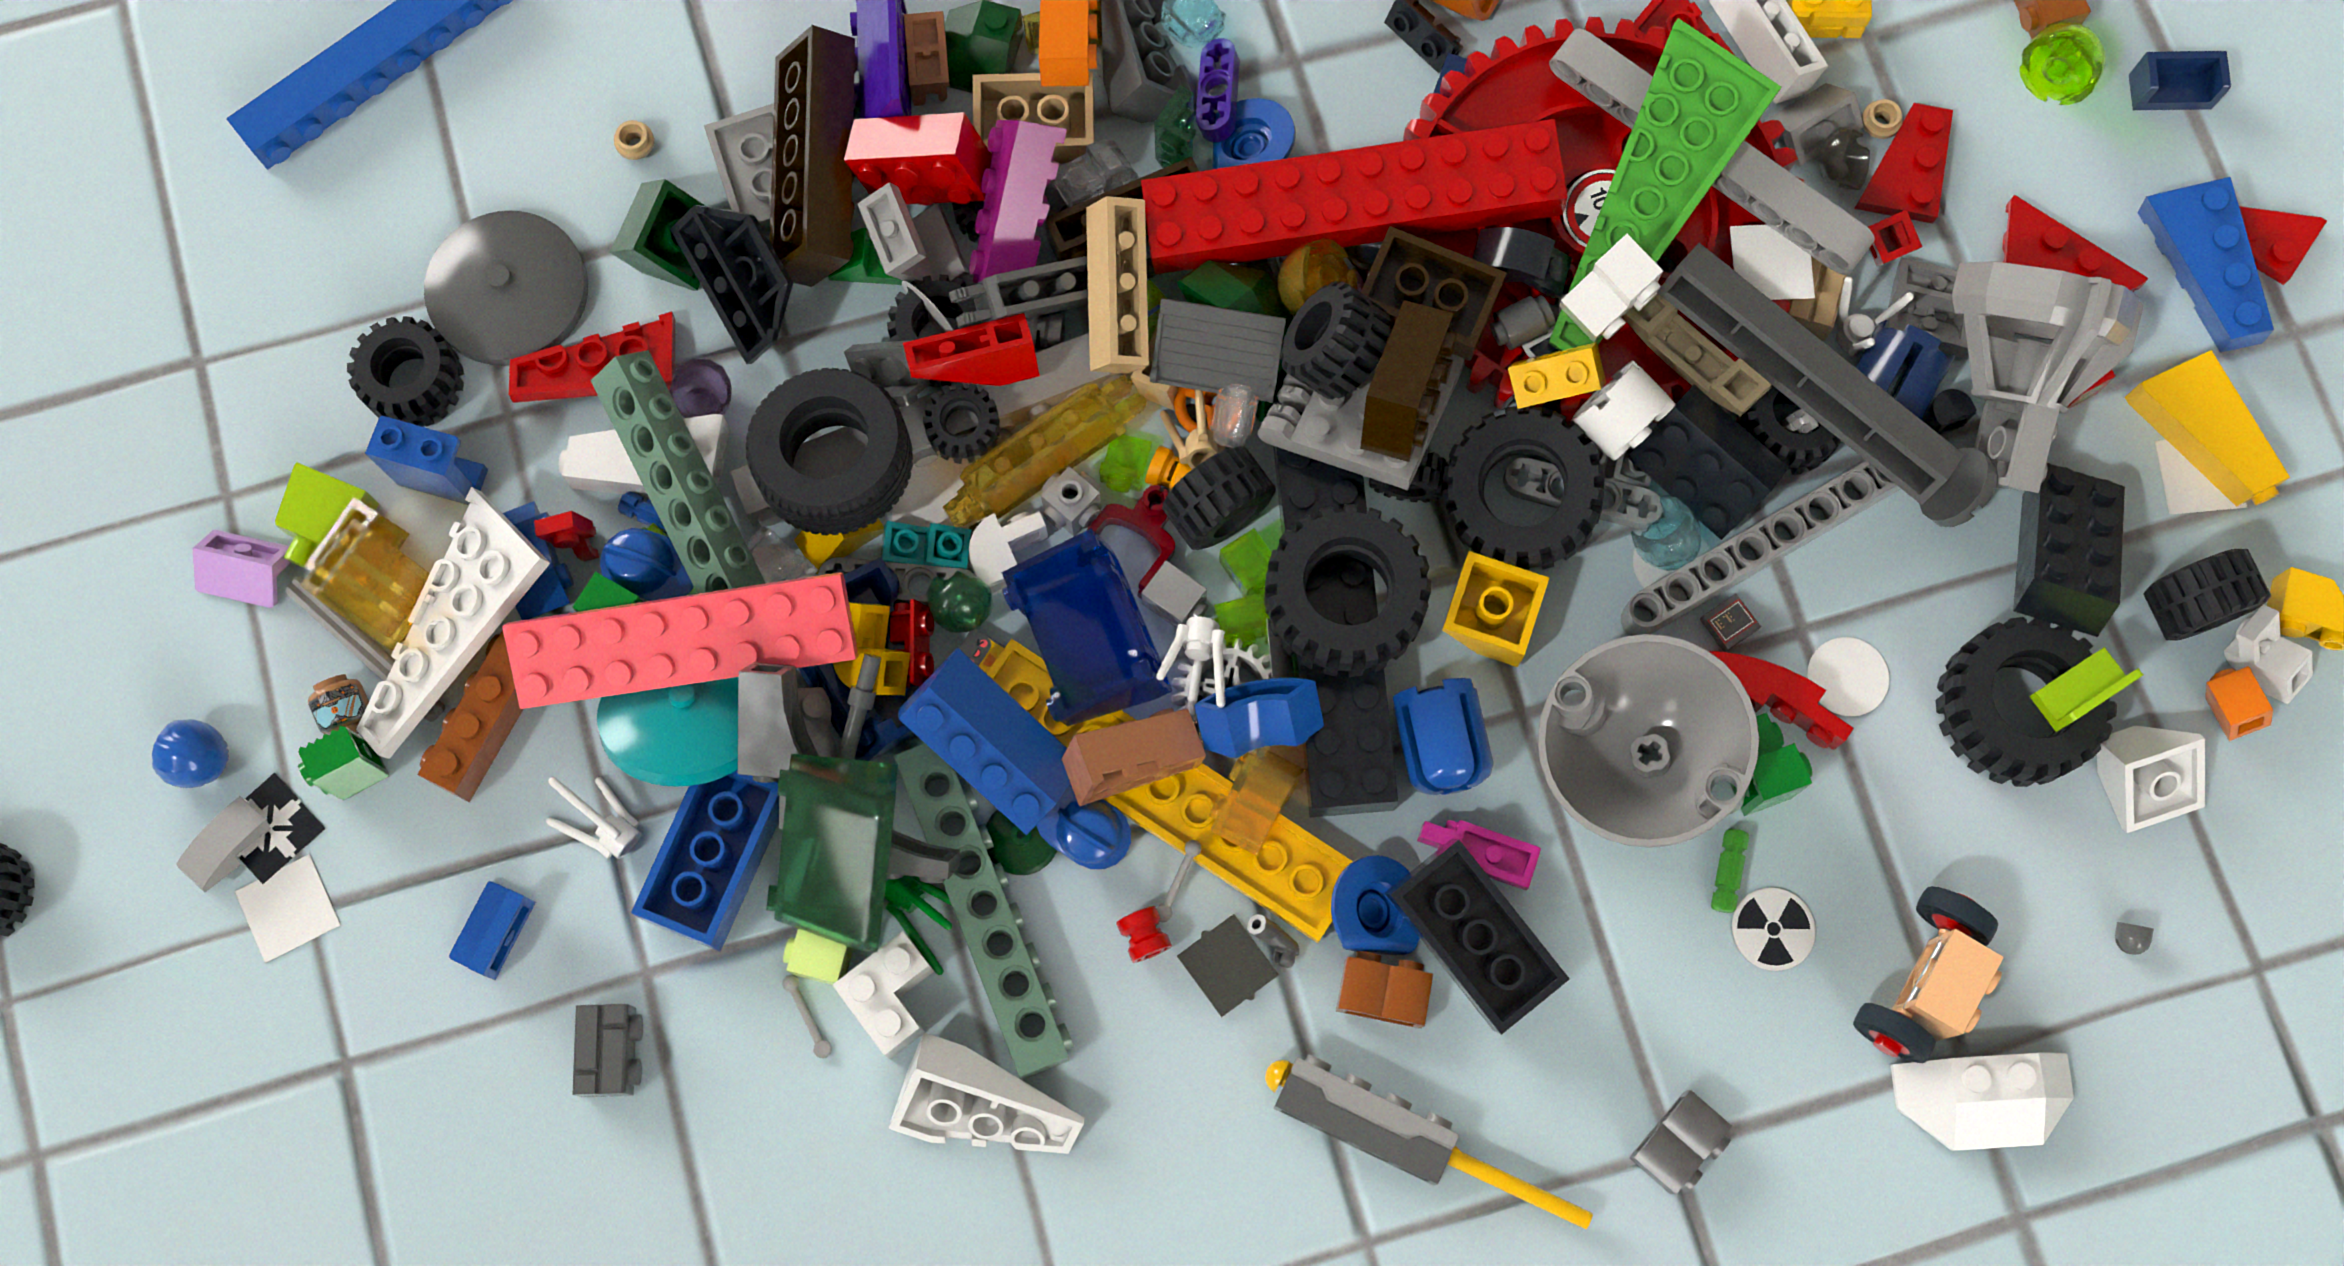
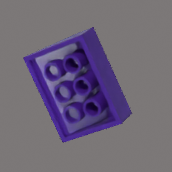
M856 0L857 12H850V26L852 36H858V47H855V55L858 57L856 71H859V83H854V91L857 93L856 107H860V119L912 116L904 14H908L905 0Z

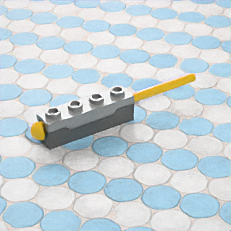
M1309 1054L1305 1061L1297 1057L1294 1064L1286 1060L1275 1061L1266 1070L1265 1081L1269 1089L1275 1093L1278 1086L1283 1087L1273 1109L1433 1186L1438 1185L1446 1165H1449L1579 1227L1587 1229L1593 1217L1592 1212L1460 1151L1455 1146L1459 1134L1450 1130L1453 1123L1431 1112H1428L1426 1118L1409 1111L1412 1103L1391 1093H1388L1385 1099L1371 1093L1369 1090L1372 1084L1352 1074H1347L1344 1080L1329 1072L1332 1065Z

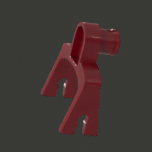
M1152 485L1146 488L1133 510L1120 504L1106 505L1075 544V550H1077L1075 559L1083 562L1107 525L1126 527L1147 539L1158 550L1160 556L1138 584L1139 591L1137 597L1142 599L1141 593L1164 562H1169L1175 553V541L1163 529L1169 520L1162 510V504L1168 495V491L1164 489L1161 492V486ZM1157 501L1161 503L1159 505H1153L1150 508V502Z

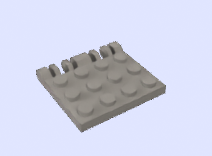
M1454 354L1451 357H1446L1453 360L1447 384L1441 383L1439 389H1437L1441 391L1437 411L1434 416L1429 415L1427 421H1425L1429 423V429L1423 448L1415 446L1410 462L1360 449L1366 395L1378 364L1370 373V376L1352 393L1348 392L1345 397L1333 400L1323 397L1287 374L1282 388L1279 389L1276 395L1280 401L1279 403H1282V405L1278 403L1273 404L1272 408L1269 409L1258 430V436L1267 444L1408 490L1460 377L1465 359Z

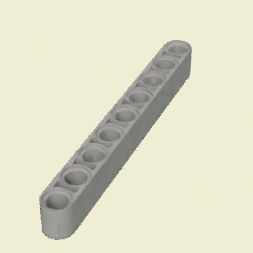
M1580 28L1575 29L1549 61L1551 70L1562 81L1633 129L1653 76L1592 33ZM1743 141L1712 185L1836 273L1842 275L1850 274L1875 240L1874 234L1867 226L1746 141Z
M1864 461L1637 592L1631 597L1621 613L1623 629L1631 636L1653 634L1901 488L1891 480L1883 478L1879 471L1869 462ZM1844 487L1854 489L1859 495V500L1849 498L1844 492ZM1809 507L1819 508L1824 513L1825 520L1814 518L1809 511ZM1774 527L1785 528L1789 532L1791 540L1779 538L1774 531ZM1743 546L1752 549L1755 552L1756 560L1745 559L1741 555L1739 547ZM1704 567L1716 568L1720 572L1722 580L1713 581L1709 579L1705 574ZM1669 588H1681L1686 593L1687 601L1675 600L1670 595ZM1634 608H1646L1651 613L1652 621H1640L1634 614Z

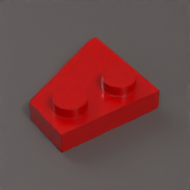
M2239 206L2257 270L2284 285L2298 268L2327 220L2322 217Z

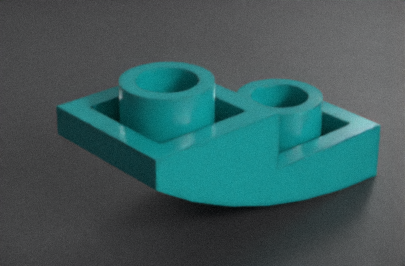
M886 521L880 557H882L884 562L966 570L971 529L930 523L928 527Z

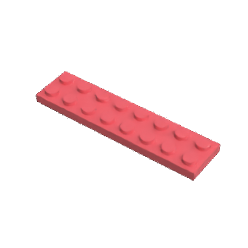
M843 572L514 621L502 625L520 709L739 677V671L754 662L802 668L856 660L859 656Z

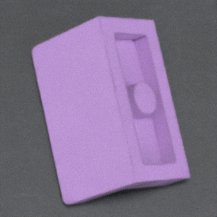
M214 529L193 547L195 589L206 594L273 608L278 603L277 576L291 563L283 558L289 546Z

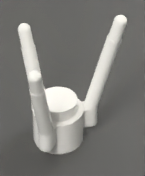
M1850 276L1846 277L1842 288L1839 312L1834 323L1839 327L1836 333L1838 345L1843 350L1849 352L1851 357H1856L1861 351L1873 346L1875 340L1872 338V335L1878 324L1885 320L1888 321L1913 299L1912 293H1906L1876 319L1872 320L1863 314L1849 316L1848 310L1853 279Z
M1191 617L1187 620L1186 625L1178 624L1175 639L1156 674V678L1159 681L1165 678L1181 646H1183L1185 655L1194 660L1186 708L1189 710L1191 717L1194 716L1195 712L1194 705L1197 702L1203 662L1208 660L1211 654H1213L1216 704L1219 708L1225 706L1222 650L1225 632L1220 630V625L1216 621L1206 617Z
M555 777L549 778L548 783L559 794L598 826L595 834L600 839L598 840L553 817H549L546 820L549 826L598 850L607 859L612 855L617 859H621L637 844L642 835L636 829L640 822L628 813L602 777H597L595 782L619 818H616L613 814L609 815L606 819L603 818Z

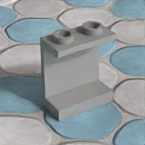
M892 183L886 184L857 203L886 275L909 283L914 281L918 286L923 283L922 277L931 275L932 281L939 280V274L948 275L950 282H954L957 277L961 279L969 274L941 204L935 203L911 219L899 187Z

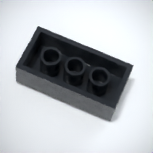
M2047 463V475L2041 483L2039 493L2024 492L2022 495L2014 612L2091 636H2099L2120 605L2125 486L2106 479L2076 472L2067 467Z
M1459 839L1449 840L1385 892L1388 899L1491 1029L1501 1035L1570 980Z

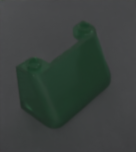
M791 754L789 770L780 769L777 796L786 797L778 883L777 885H769L766 911H775L774 920L859 951L878 952L895 811L898 764Z

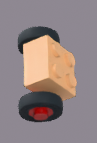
M1934 886L1927 887L1917 902L1916 911L1926 922L1939 930L1938 935L1940 936L1927 942L1892 1009L1873 1003H1864L1853 1022L1855 1029L1883 1053L1916 1063H1925L1929 1059L1935 1048L1936 1041L1972 1031L1982 1013V1010L1977 1008L1984 994L1989 995L1992 993L2001 979L2002 972L1997 969L2004 958L1986 947L1992 941L1997 931V919L1968 896Z

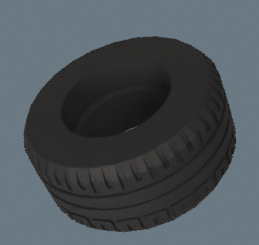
M814 369L785 380L782 385L776 386L774 391H770L767 395L768 397L760 402L761 405L755 410L756 414L751 418V423L748 426L749 432L746 435L747 464L764 500L779 518L784 519L789 525L792 524L794 528H801L802 531L807 533H821V535L826 536L832 534V536L838 535L839 533L848 534L850 531H858V528H866L870 523L874 524L877 522L876 519L884 517L886 512L891 511L892 505H896L899 502V497L903 496L904 489L909 484L908 480L911 478V470L913 468L911 439L896 401L891 398L887 390H884L883 386L877 384L872 378L868 379V376L859 375L855 371L849 372L848 369ZM832 426H846L857 429L868 437V443L862 457L852 468L840 475L830 478H812L798 473L793 468L795 455L799 447L809 436L821 429Z

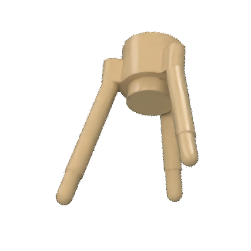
M1195 390L1197 429L1191 431L1185 444L1167 411L1163 410L1160 412V417L1179 452L1180 463L1188 464L1192 469L1211 456L1225 450L1228 434L1217 439L1216 435L1207 429L1203 391Z

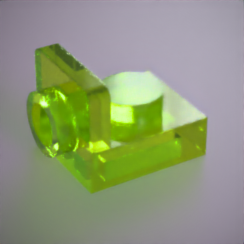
M1112 432L1105 460L1101 462L1099 469L1100 482L1106 483L1107 488L1116 492L1128 493L1130 489L1140 492L1152 450V441Z

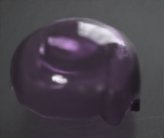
M693 358L679 365L674 370L669 392L683 419L710 414H720L723 416L726 414L732 399L731 380L723 366L710 359Z

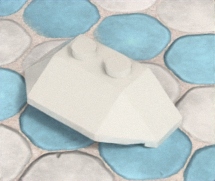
M2026 1053L1930 1060L1925 1063L1911 1062L1890 1065L1896 1110L1907 1118L1909 1117L1923 1130L1952 1151L2043 1145L2074 1099L2067 1053Z

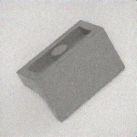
M1828 83L1823 84L1762 121H1781L1785 128L1782 135L1786 147L1795 149L1798 158L1795 164L1798 166H1802L1864 128L1855 92Z

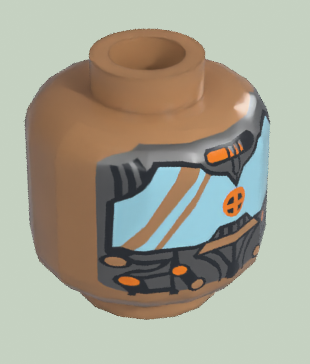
M341 674L313 686L315 692L309 696L308 705L320 732L330 735L332 730L338 731L341 725L359 734L356 728L369 703L360 681L357 679H347L346 674Z

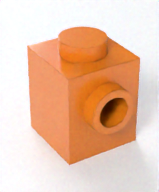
M2249 666L2237 671L2234 668L2222 670L2212 676L2210 681L2206 682L2205 699L2228 741L2271 726L2273 708Z

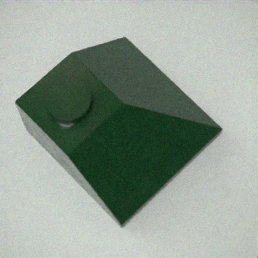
M980 0L949 10L945 21L950 86L947 87L973 93V75L1011 74L1024 35L1021 9L987 0Z

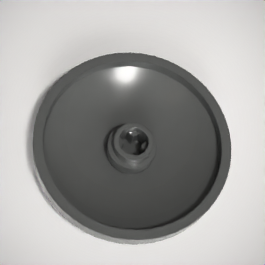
M522 211L492 212L478 216L459 226L444 239L435 251L428 265L424 282V299L429 318L450 346L469 359L499 366L509 365L510 359L560 345L571 334L581 319L588 296L587 270L578 249L569 236L551 221Z

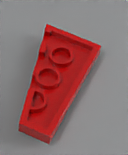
M673 312L658 315L659 320L640 325L639 321L622 326L623 331L600 337L599 333L584 337L583 342L564 348L560 344L510 359L508 393L513 403L598 396L590 381L615 356L649 350L668 390L675 389V317Z

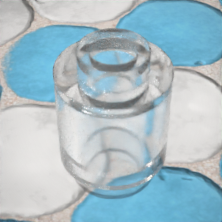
M1228 383L1227 388L1218 390L1210 430L1214 432L1212 440L1215 443L1227 447L1245 446L1246 439L1251 438L1259 397L1252 394L1253 388L1250 386Z

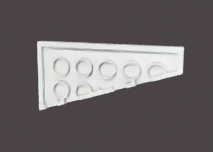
M473 487L470 488L465 499L470 504L461 523L455 521L449 532V536L453 537L444 559L435 562L408 619L409 622L413 623L404 643L397 642L391 657L396 659L386 681L378 682L356 728L377 755L388 759L391 758L550 564L481 491Z

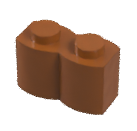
M1356 951L1355 957H1347L1345 959L1336 1012L1414 1028L1425 1026L1433 974L1424 971V964L1410 960H1399L1398 966L1381 963V955L1364 951Z

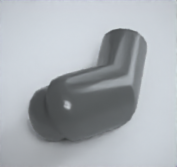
M1261 914L1253 915L1247 923L1249 933L1275 949L1272 955L1274 964L1291 968L1295 963V956H1299L1298 943L1267 917Z

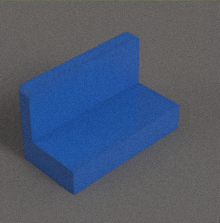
M489 881L454 944L449 958L476 973L496 980L536 902L511 889Z

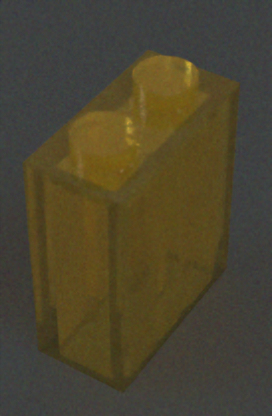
M353 518L300 586L393 651L397 642L402 643L405 641L413 623L409 622L408 619L430 573L374 531Z

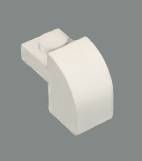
M1040 511L1031 515L1029 512L1017 514L1007 521L1008 525L1003 527L1000 526L995 513L986 517L974 530L969 545V556L975 576L986 599L1024 583L1021 570L1013 553L1048 538L1046 524Z
M2262 605L2253 617L2248 616L2241 622L2236 632V638L2224 650L2225 657L2232 668L2237 671L2249 666L2263 692L2287 705L2313 676L2312 651L2281 637L2279 611L2266 605Z

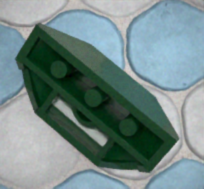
M1208 260L1176 282L1187 302L1286 318L1283 340L1294 318L1266 271ZM1282 360L1279 363L1274 401H1279L1276 395L1279 389L1282 388L1283 381L1287 375V372L1282 368ZM1250 399V407L1259 422H1263L1269 409L1272 408V403Z

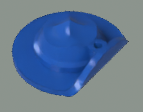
M1251 98L1237 101L1234 132L1230 137L1221 142H1213L1212 169L1288 158L1296 139L1295 125L1289 112L1282 105L1268 99ZM1219 112L1215 114L1214 124H1216L1218 118H1221Z
M1380 855L1367 856L1350 863L1339 875L1332 892L1331 914L1343 949L1383 955H1406L1417 947L1420 940L1419 936L1385 895L1388 889L1410 873L1398 861Z

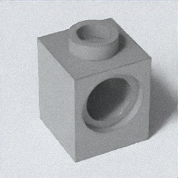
M1168 561L1164 562L1141 593L1142 604L1175 628L1178 627V624L1186 625L1187 620L1191 617H1203L1209 606L1205 603L1207 600V588Z

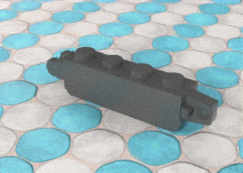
M1087 256L996 274L983 279L976 285L949 292L951 303H962L974 299L977 309L975 312H966L956 317L958 327L973 326L1025 313L1026 318L1087 306ZM1147 258V279L1155 277V271L1151 258Z

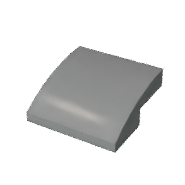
M1901 257L1888 308L1908 292L1913 294V299L1886 322L1884 328L1904 331L1907 324H1910L1940 339L1942 342L1938 349L1941 352L1963 358L1968 350L1964 318L1955 314L1952 300V292L1958 271Z

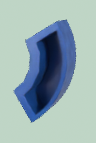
M535 501L504 512L503 514L550 562L549 566L516 604L515 607L521 619H531L569 604L568 588L574 586L571 573L565 563L560 564L553 544L536 537L534 521L549 517V514L547 512L540 514Z
M1272 678L1247 682L1225 689V706L1223 708H1219L1216 704V693L1194 705L1204 749L1229 758H1238L1249 751L1265 746L1288 745L1297 747L1305 743L1310 736L1324 727L1316 682L1308 679Z

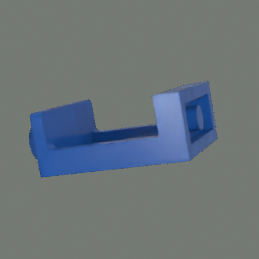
M386 416L379 417L365 452L397 485L466 505L470 504V502L465 500L470 488L473 487L481 491L488 473V468L484 464L456 457L461 444L458 437Z

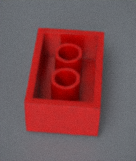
M965 112L854 119L844 161L870 195L886 184L892 183L899 187L906 205L919 204L928 206L933 203L955 202L966 204L970 201H985L986 193H983L981 188L982 177L985 169L990 168L992 154L988 151L987 146Z

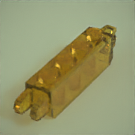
M1125 375L1116 378V380L1111 381L1101 389L1097 384L1085 385L965 467L960 475L964 485L957 491L958 495L943 506L945 514L956 528H961L974 519L979 521L995 513L997 519H1000L1042 490L1046 481L1053 474L1058 472L1061 475L1069 466L1074 468L1125 433L1124 424L1135 418L1141 411H1144L1147 399L1139 393H1134L1129 398L1113 406L1122 400L1123 397H1126L1127 394H1130L1134 383Z

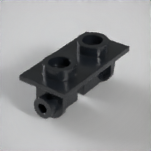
M1395 0L1384 23L1435 71L1440 73L1448 53L1458 56L1462 52L1464 47L1460 44L1461 38L1455 36L1442 23L1435 26L1433 24L1435 17L1419 3V0Z

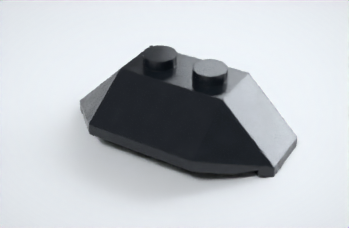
M694 205L670 231L746 365L752 364L777 342L793 281L755 215Z

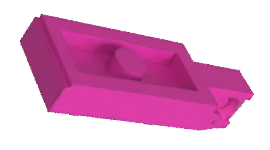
M1447 820L1445 828L1427 821L1422 824L1417 839L1418 842L1439 849L1449 840L1459 839L1489 878L1525 891L1529 889L1541 851L1540 847L1463 820L1458 822Z

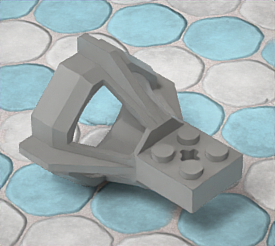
M1996 261L1959 264L1952 292V300L1955 314L1964 318L1973 386L1971 393L1985 400L1974 448L1988 456L1990 461L1995 464L1998 471L1995 488L2039 493L2041 483L2047 475L2046 462L2051 442L2055 439L2058 431V414L2066 413L2069 409L2067 408L2073 400L2132 353L2143 311V304L2139 302L2140 297L2125 286L2114 284L2110 279L2102 277H2086L2066 271ZM2015 334L2053 340L2051 345L2028 339H2016L2015 342Z

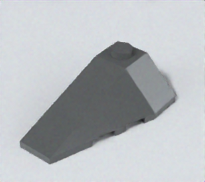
M1101 0L1103 83L1112 112L1120 117H1126L1142 124L1196 111L1197 94L1192 78L1185 65H1176L1169 52L1174 45L1168 35H1162L1154 26L1151 19L1155 16V12L1149 1Z

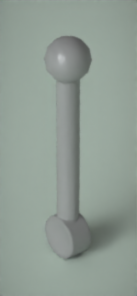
M1189 840L1185 844L1186 855L1164 903L1157 907L1161 918L1160 922L1162 923L1167 922L1172 917L1171 906L1194 856L1199 855L1201 852V844L1197 840Z
M787 975L782 982L783 988L791 993L815 1043L814 1054L819 1058H827L832 1052V1047L827 1041H823L798 989L799 979L795 975Z

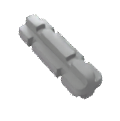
M1801 408L1778 422L1783 428L1796 434H1807L1818 426V422Z

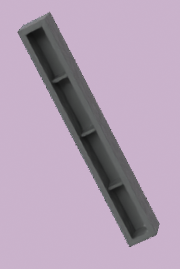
M1698 243L1658 290V294L1734 355L1746 362L1775 388L1921 505L1949 479L1963 458L1964 454L1702 244Z

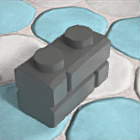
M629 1004L576 1006L572 1095L579 1097L634 1096V1086L640 1085L642 1079L641 1060L635 1059V1041H641L643 1037V1018L641 1014L636 1015V1007Z

